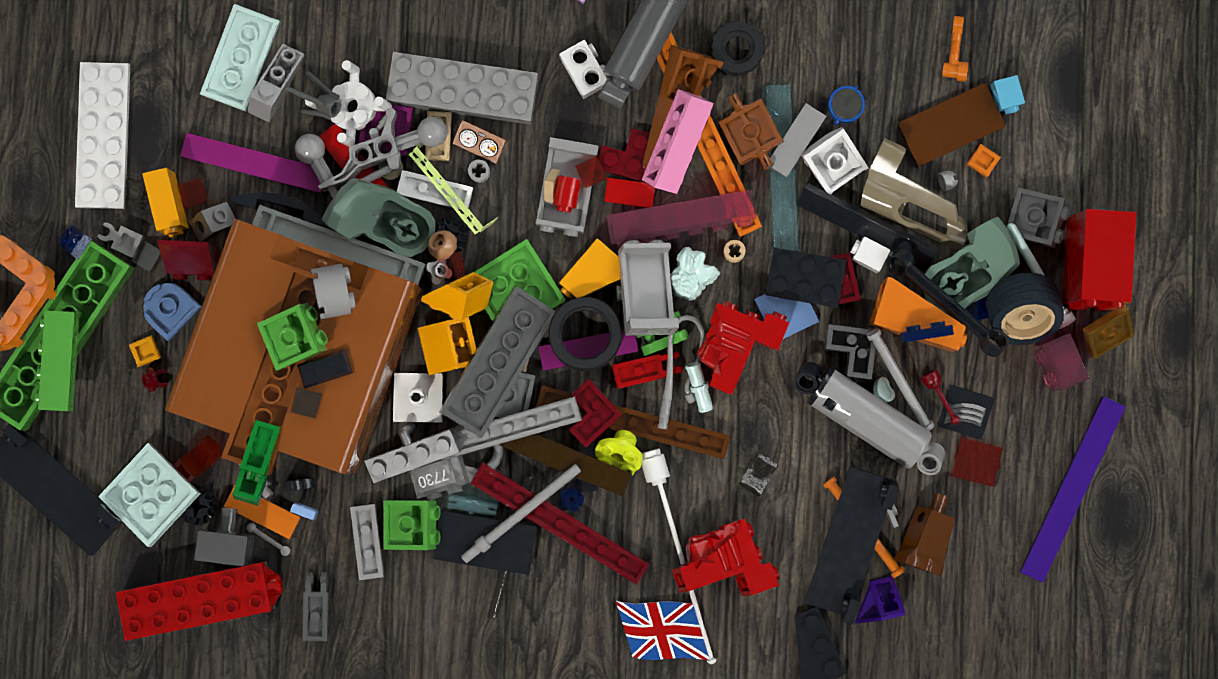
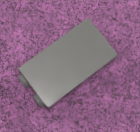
M550 137L544 180L551 169L560 170V176L580 179L582 182L577 208L571 209V213L556 211L557 206L552 205L553 203L545 202L543 180L535 223L536 226H540V231L554 233V229L564 230V235L578 237V233L584 234L599 149L598 145Z
M630 240L625 242L618 250L625 335H673L679 328L678 318H674L668 257L671 243H663L662 240H653L649 243Z

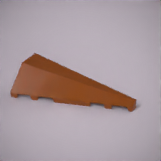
M671 45L644 156V167L647 168L678 89L699 96L705 87L710 86L712 83L710 78L717 68L721 69L724 62L690 49Z

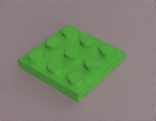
M527 239L474 272L493 281L488 307L485 308L492 321L496 318L514 286L519 287L552 309L566 301Z

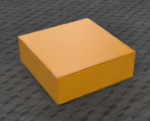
M152 335L129 344L138 367L162 358Z

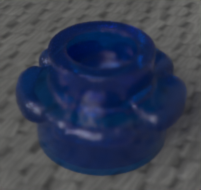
M572 487L561 493L560 504L565 510L577 511L580 509V505L584 503V497L577 488ZM571 497L574 498L573 502H570L569 500Z

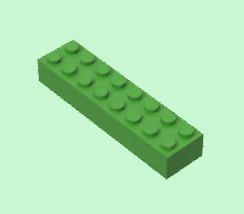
M87 241L55 289L57 294L54 300L49 299L23 337L25 342L15 349L0 372V418L20 431H28L41 411L38 410V405L35 404V393L40 387V380H37V367L41 365L42 355L38 353V346L40 340H43L40 319L41 316H44L45 310L80 313L78 356L135 270L133 266L95 241Z

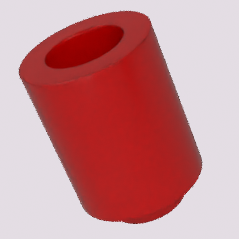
M558 176L552 204L557 206L556 211L571 213V209L577 208L582 180Z

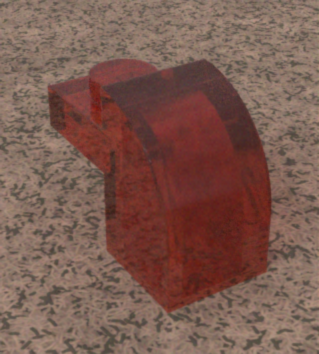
M208 435L194 449L179 458L173 466L192 483L223 459L221 458L223 454L221 446Z

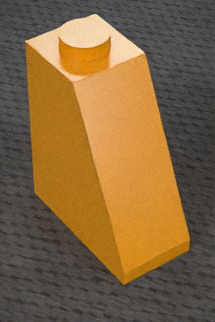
M596 239L559 282L562 286L560 291L571 300L573 297H586L620 281L619 257L599 239Z

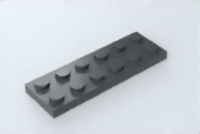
M514 286L439 413L482 438L550 325L556 311L519 287Z

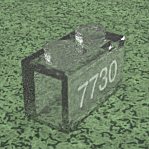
M462 455L409 471L417 498L427 496L428 501L442 497L441 492L447 490L448 495L462 491L461 486L470 483Z

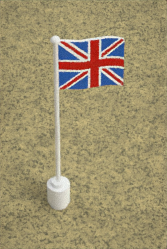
M658 448L641 453L643 456L642 469L646 482H652L653 486L658 485L682 565L685 563V559L662 485L667 482L666 477H669L670 474L664 454H661ZM694 590L689 591L692 603L661 601L635 604L616 601L632 657L645 660L693 658L707 660L709 664L716 662V658H713Z

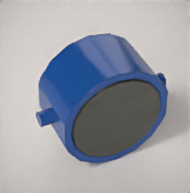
M841 86L829 97L827 112L831 119L834 120L835 125L838 126L839 123L851 124L863 113L865 100L862 93L857 90L858 86Z

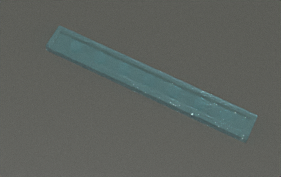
M790 85L766 86V107L782 138H784L792 125ZM776 146V147H774V148H772V149L770 150V152H769V157H770V158H771L772 154L774 153V151L776 150V148H777L778 146ZM793 167L787 178L770 168L773 246L799 252L795 169Z

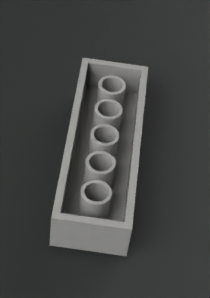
M393 52L386 100L391 105L452 112L453 114L532 125L539 77L538 73Z

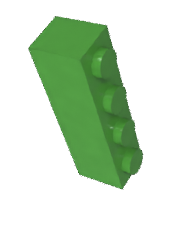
M45 310L44 316H41L40 329L43 331V340L39 342L38 353L42 357L41 365L37 367V380H40V387L35 393V404L38 405V410L73 412L80 313Z

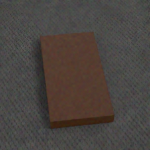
M986 83L897 123L917 168L1006 127Z

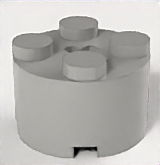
M341 263L311 269L312 275L317 274V278L313 279L318 309H324V313L320 314V319L351 314V309H354L356 305L353 292L348 293L346 284L351 282L348 267L343 268Z

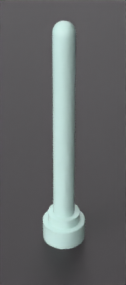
M1009 223L1007 229L1010 231L1014 243L1031 272L1045 275L1016 225ZM1063 307L1064 321L1059 329L1066 327L1076 320L1072 311H1068L1067 307Z

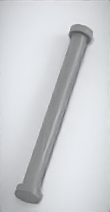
M879 328L871 330L866 335L868 340H872L920 425L928 431L934 427V423L927 418L880 336L882 332Z

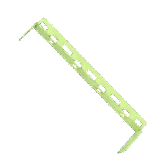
M423 144L417 145L413 152L409 154L410 157L472 232L477 234L491 226L497 218L483 227L419 150ZM427 170L432 173L433 177L427 173ZM443 188L449 194L448 196L442 191ZM460 207L464 214H461L457 208Z

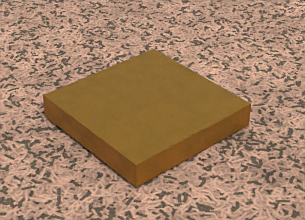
M1125 304L1124 308L1114 309L1083 328L1088 353L1093 360L1135 335L1130 311Z

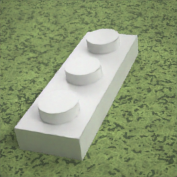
M402 170L397 189L399 194L453 208L427 176ZM446 181L467 208H469L473 187ZM443 188L442 191L448 196L449 194Z

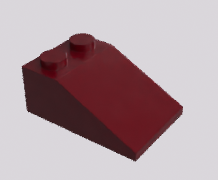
M158 240L165 272L173 275V279L187 280L188 276H197L198 281H212L220 259L219 247L209 242Z

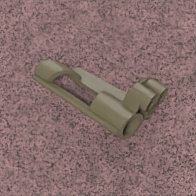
M884 138L868 168L869 175L863 190L861 206L957 251L966 246L968 242V229L965 220L958 215L956 204L897 173L896 171L906 148ZM911 202L946 218L947 234L945 235L901 215L906 203Z

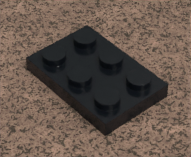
M774 247L766 296L838 308L847 260Z

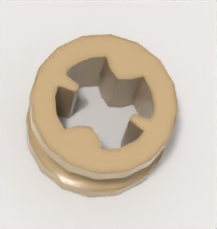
M731 240L725 245L723 253L726 260L736 263L743 259L746 250L742 242ZM729 246H739L740 256L736 257L734 255V257H731L729 255Z

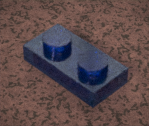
M72 225L70 229L67 228L62 233L59 245L71 256L79 260L92 239L82 230Z
M945 321L930 323L931 328L921 329V325L906 327V332L900 333L901 343L954 335L953 326H946Z

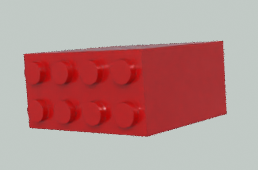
M1085 209L1068 218L1066 221L1062 304L1069 305V310L1093 308V311L1108 312L1113 311V309L1124 308V304L1132 302L1137 212Z

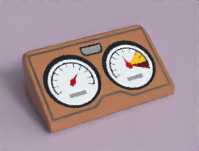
M464 120L461 121L453 141L454 145L497 164L507 143L506 140Z

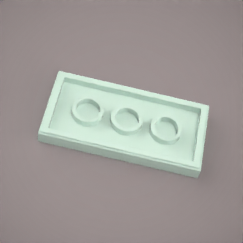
M234 4L200 95L247 112L249 97L258 83L280 21Z

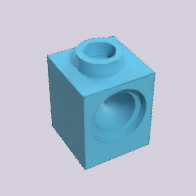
M1018 75L1000 79L990 84L999 112L1005 111L1007 115L1020 111L1019 107L1025 104Z

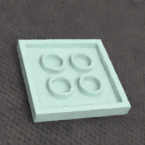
M147 443L99 495V498L147 547H152L201 493L152 444Z

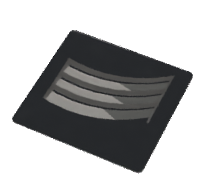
M950 385L946 400L954 414L959 416L960 422L956 425L950 422L951 417L945 406H943L938 426L981 440L994 398Z

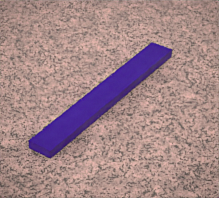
M1102 396L1021 567V573L1042 583L1044 582L1126 408L1125 406Z

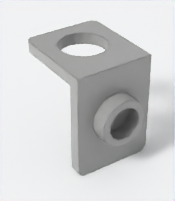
M224 202L200 211L189 222L199 242H203L214 232L232 226L233 220L236 218L228 203ZM198 221L203 224L204 234L199 230Z

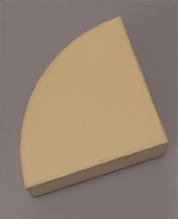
M551 169L544 180L545 202L553 203L560 170Z

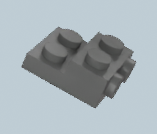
M1018 188L1008 224L1014 223L1024 240L1055 248L1056 244H1061L1063 240L1064 230L1061 229L1063 220H1068L1071 207L1068 206V201L1065 198Z
M526 373L519 375L495 417L502 418L528 410L535 375Z

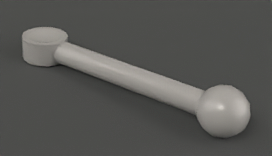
M254 523L247 524L246 529L248 532H254L278 548L283 556L290 554L288 546L280 545L258 530Z

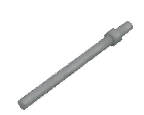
M577 464L570 467L485 537L482 535L475 541V545L461 555L462 559L468 563L480 552H486L491 548L490 544L581 472V469Z

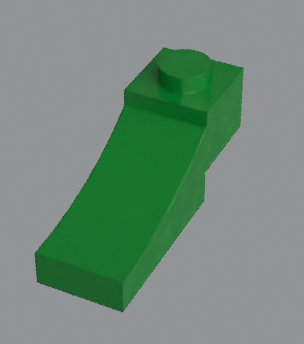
M255 420L240 465V473L232 493L234 499L259 506L272 456L281 431L279 426Z

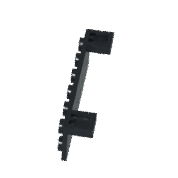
M8 424L2 430L5 435L0 440V477L89 556H93L123 521L95 493L26 432L20 431L13 425Z
M852 466L849 467L805 598L806 604L842 614L843 622L853 625L860 605L859 593L887 510H892L899 490L897 480Z

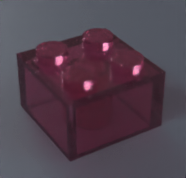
M1070 333L1057 336L1034 346L1036 350L1033 353L1034 358L1039 366L1042 365L1046 373L1043 375L1044 381L1048 388L1052 387L1053 391L1064 390L1090 379Z

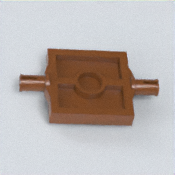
M734 94V98L730 96L729 100L734 111L729 117L721 120L719 124L739 164L744 165L753 159L759 158L764 170L770 169L769 167H773L774 164L768 153L772 148L783 143L784 140L764 101L759 99L752 104L743 105L738 94Z

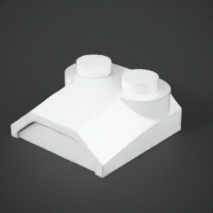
M843 128L829 132L809 146L801 155L804 163L810 168L825 192L832 194V192L856 175L868 169L865 161Z

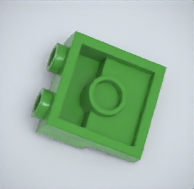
M308 303L298 304L257 323L276 371L327 350L325 346L328 342L327 336L324 331L319 330L316 324L318 319L317 311L314 307L309 306Z
M436 500L383 501L384 550L436 549V545L440 543L441 538L439 530H436V520H439L441 513L440 507L436 505Z

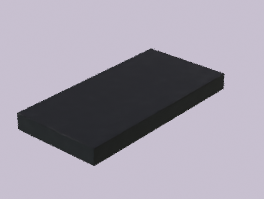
M440 511L437 530H439L441 538L440 543L434 549L433 559L529 575L537 526L515 524L490 544L491 548L486 552H480L471 561L466 563L461 555L474 546L478 538L482 535L485 537L503 521Z

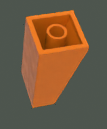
M887 277L882 280L868 326L950 352L958 351L960 347H964L968 335L964 333L966 326L895 279Z

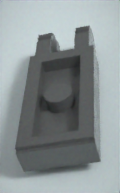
M307 572L305 591L303 592L302 640L328 641V573H321V592L312 591L314 576L312 572Z

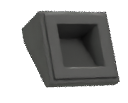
M143 240L132 262L150 273H154L162 259L160 250Z

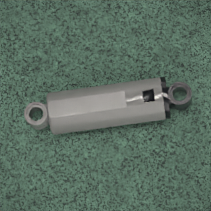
M806 362L800 367L794 379V386L802 394H811L807 404L903 467L910 469L917 462L919 470L926 475H935L940 471L946 453L940 444L930 442L932 438L930 431L832 367H829L824 375L821 367L814 362Z

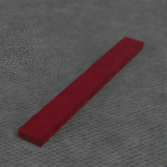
M484 462L470 482L473 486L514 511L520 509L536 496L533 492ZM546 500L525 516L636 585L649 566L648 562Z

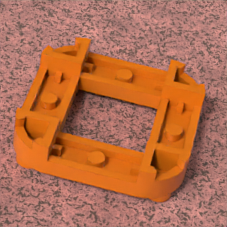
M0 235V264L26 283L0 320V352L13 347L19 348L25 342L20 337L48 298L54 300L57 292L54 291L55 272L17 245L16 242Z

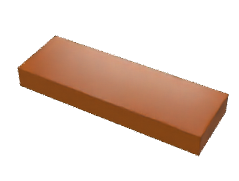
M233 487L224 507L238 509V514L291 539L301 519L300 516L262 497L259 506L234 499L232 495Z

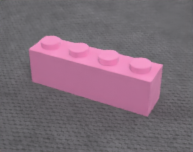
M678 89L643 175V181L655 188L675 194L678 193L714 103L701 96Z

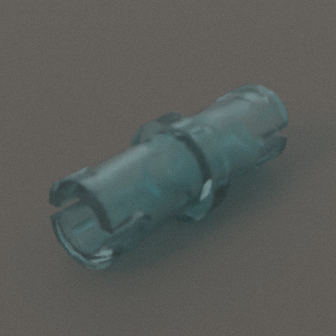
M452 493L449 494L448 509L467 511L468 514L472 515L478 513L496 516V510L494 509H497V501L482 500L477 498V496L466 497Z

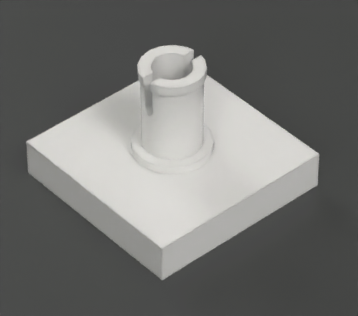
M394 373L393 422H443V414L439 413L443 406V374Z

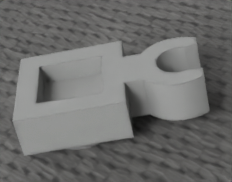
M104 223L103 226L109 228L110 233L108 236L98 234L97 237L104 242L114 241L111 246L112 249L135 259L145 237L123 226L117 232L113 225Z

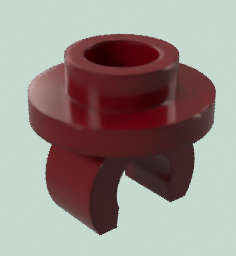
M147 368L146 372L142 375L144 388H147L149 392H155L156 388L168 386V383H160L158 381V375L166 373V370L159 369L154 371L153 368Z

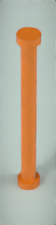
M833 476L823 486L825 489L828 488L838 501L842 490L836 483L837 479ZM878 538L875 551L891 570V576L896 578L905 569L903 566L898 565Z

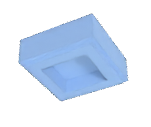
M298 502L293 503L290 510L292 513L311 520H315L319 512L315 508Z

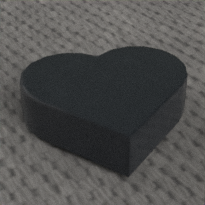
M314 477L285 480L286 490L294 491L314 488Z

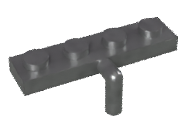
M408 423L399 430L403 446L370 457L364 461L373 483L462 451L454 429L450 428L412 442L410 434L416 430V426L414 423Z

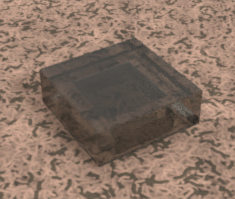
M296 388L291 413L316 419L322 394Z

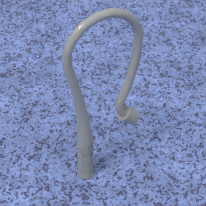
M689 315L679 317V323L689 320L697 325L700 332V348L705 341V332L700 321L694 316ZM668 335L667 375L658 428L667 429L671 409L673 335ZM697 355L695 362H700V357ZM688 376L684 386V396L688 403H693L696 401V398L689 388L691 382Z

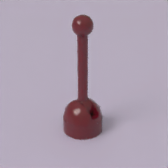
M938 369L923 375L920 378L927 388L936 390L951 417L950 422L954 425L960 422L959 416L954 414L939 388L942 383V377Z

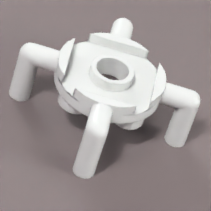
M346 60L342 63V68L350 73L349 82L337 85L332 90V92L340 95L339 100L342 106L339 114L331 118V120L346 130V134H338L337 140L350 147L355 144L356 131L366 127L365 125L375 117L376 111H386L392 108V105L382 97H375L367 86L359 83V67ZM305 100L307 106L318 111L315 103ZM356 100L358 103L357 109L354 112H349L347 109L349 102Z

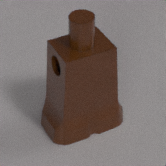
M935 492L929 509L916 506L904 540L894 560L942 576L944 558L955 518L943 514L948 496Z

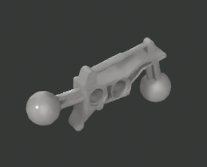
M389 108L386 110V115L379 122L380 124L376 128L370 129L371 140L349 147L350 159L343 171L336 176H333L323 158L325 145L319 136L315 134L302 135L296 141L295 154L301 162L311 165L321 183L318 187L323 192L329 191L334 198L338 193L337 188L355 178L362 170L388 161L389 165L361 179L367 182H372L391 171H398L401 164V150L419 144L431 148L438 147L446 140L448 131L446 124L440 118L427 117L421 121L417 130L395 137L394 124L397 112L393 108ZM384 126L383 132L380 136L379 131ZM386 142L391 143V151L387 154L381 153V146ZM363 150H367L369 152L368 159L364 162L358 161V154Z

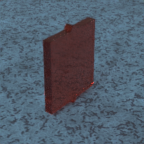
M961 437L957 454L954 455L955 463L951 476L993 487L997 470L1001 468L999 462L1003 448Z

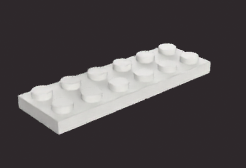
M80 62L76 208L126 209L130 92L129 63Z

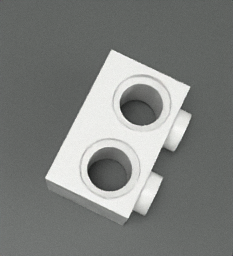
M583 40L559 54L563 65L583 99L602 89L608 77L603 74L604 64L599 66L595 59L598 57V54L592 43L587 45L586 41ZM582 52L587 56V60L581 64L576 63L573 60L574 55ZM590 73H594L599 77V81L594 85H590L585 81V77Z

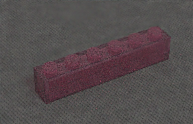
M751 190L606 215L611 244H617L618 248H621L625 242L630 240H641V243H649L656 240V237L665 236L666 240L680 238L679 233L689 232L690 236L704 234L703 229L713 228V231L716 232L727 230V225L737 223L738 228L751 226L752 221L757 220Z

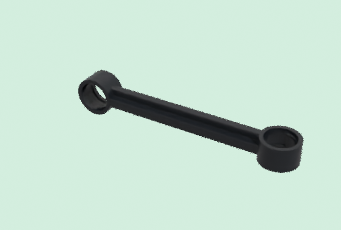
M898 248L886 259V266L893 275L898 277L907 276L980 339V348L985 354L991 357H998L1008 346L1009 342L1005 333L999 329H988L915 267L914 257L908 250ZM896 258H899L904 263L905 267L901 266L897 262ZM990 339L995 341L998 344V346L994 345L990 341Z

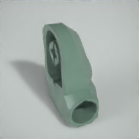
M352 178L338 191L329 203L322 218L326 225L350 240H354L363 234L367 238L382 243L395 253L405 257H412L422 253L428 247L430 237L435 233V220L428 210L413 203L389 187L358 178Z
M995 217L967 234L968 245L958 250L952 257L932 265L925 273L929 279L964 309L987 296L994 285L1007 278L1020 264L1017 247L1011 233L999 217ZM924 292L925 298L929 303L948 314L943 307Z

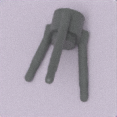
M309 71L306 72V75L326 95H320L317 99L291 87H286V91L316 104L318 111L302 109L301 113L320 116L330 120L336 117L341 110L340 95L332 92Z

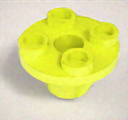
M619 430L613 438L600 440L595 448V455L598 460L630 472L632 476L635 471L640 469L643 463V456L635 447L637 438L627 430Z

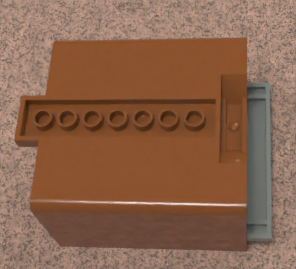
M259 205L252 225L237 219L233 220L165 410L230 433L221 458L238 464L242 462L255 420L279 426L281 431L272 456L268 475L272 474L279 452L342 474L358 473L424 291L418 285L426 264L357 239L350 240L338 232ZM342 263L343 268L348 267L351 282L346 285L348 293L353 292L356 307L351 309V314L320 319V314L324 313V309H318L313 279L317 278V274L312 275L311 269ZM308 303L309 306L314 307L317 311L318 319L316 324L319 330L324 331L327 336L328 342L325 344L327 350L276 371L257 323L298 304ZM346 349L353 370L352 374L304 389L297 364Z

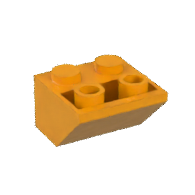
M472 272L422 296L421 301L428 304L434 310H440L449 314L452 319L463 320L488 307L493 281Z
M469 317L463 320L452 319L417 328L428 375L466 367L476 351Z

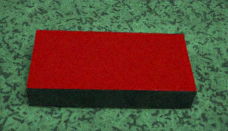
M607 178L604 202L652 209L655 187L644 182Z

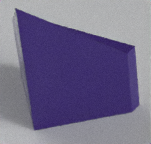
M892 576L869 581L870 585L854 624L883 621L906 615Z

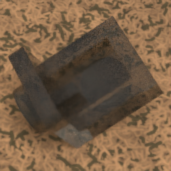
M757 453L741 478L739 485L760 496L771 476L778 468V464L769 456Z

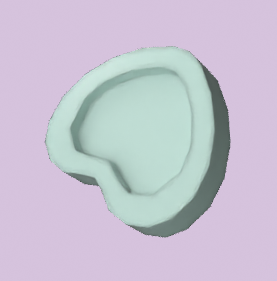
M885 377L876 379L873 387L874 395L886 403L892 401L895 393L890 387L888 379Z

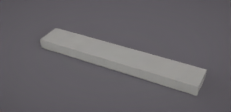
M576 396L495 419L491 422L482 438L465 428L456 430L454 432L462 451L441 460L581 421L582 417Z

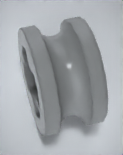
M475 160L469 165L468 174L473 181L481 183L489 178L490 168L485 161ZM478 165H483V169L486 168V173H482L481 177H476V173L473 174L472 172L473 169H477Z

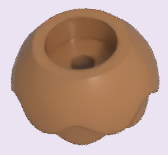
M440 230L435 232L428 241L429 253L438 260L449 258L457 249V238L450 231Z

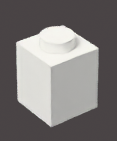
M863 237L861 241H855L850 253L854 254L852 261L878 273L890 249Z

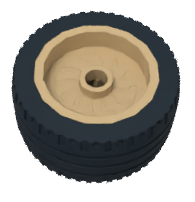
M1032 272L1019 273L1004 278L994 285L988 293L987 312L991 328L999 329L1005 333L1008 338V344L1028 345L1041 342L1055 334L1063 324L1064 310L1061 296L1056 284L1048 276Z

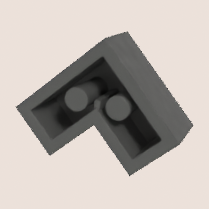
M829 324L826 326L823 350L847 353L844 376L871 380L876 349L872 340L869 341L866 336L871 330Z

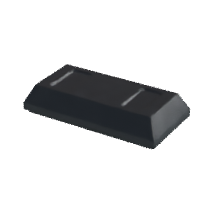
M346 349L297 364L304 389L353 373Z

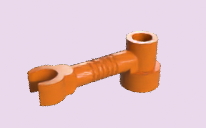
M954 16L949 63L944 62L942 77L956 78V81L966 82L968 62H959L964 17Z

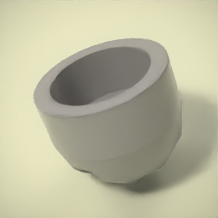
M952 171L938 173V182L943 191L956 187L958 180H954L956 173Z

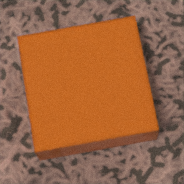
M980 144L966 165L987 178L1001 157Z

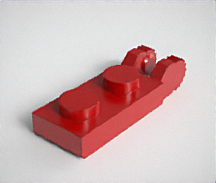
M679 352L673 353V360L680 357ZM657 354L612 365L617 389L665 378L667 370L663 371L661 361L668 360V354L661 356ZM682 366L673 367V374L683 372Z

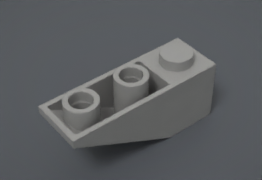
M282 44L249 97L248 113L267 122L271 121L287 92L286 87L290 86L304 57L303 53Z

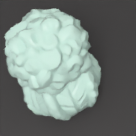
M685 247L678 254V267L670 274L671 288L676 297L684 298L688 301L694 300L701 294L706 285L712 284L720 275L716 267L704 264L706 257L704 252L692 251L691 248Z

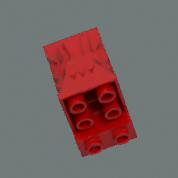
M724 301L723 305L717 303L710 320L712 326L706 334L705 341L697 351L701 362L714 370L709 385L733 396L755 342L778 352L790 322L786 321L787 316L773 311L772 315L767 313L762 322L759 315L748 310L746 314L737 311L738 306L727 301Z
M745 519L718 527L719 530L710 531L705 535L689 537L686 544L688 562L680 565V567L671 569L679 593L689 592L734 575L741 596H752L779 586L777 580L780 579L776 566H772L771 562L761 564V551L758 546L754 545L752 539L754 536L753 528L750 522L747 523Z

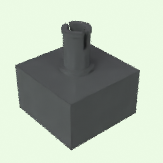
M222 507L220 529H203L198 531L194 560L237 566L251 564L255 535L234 531L238 509Z

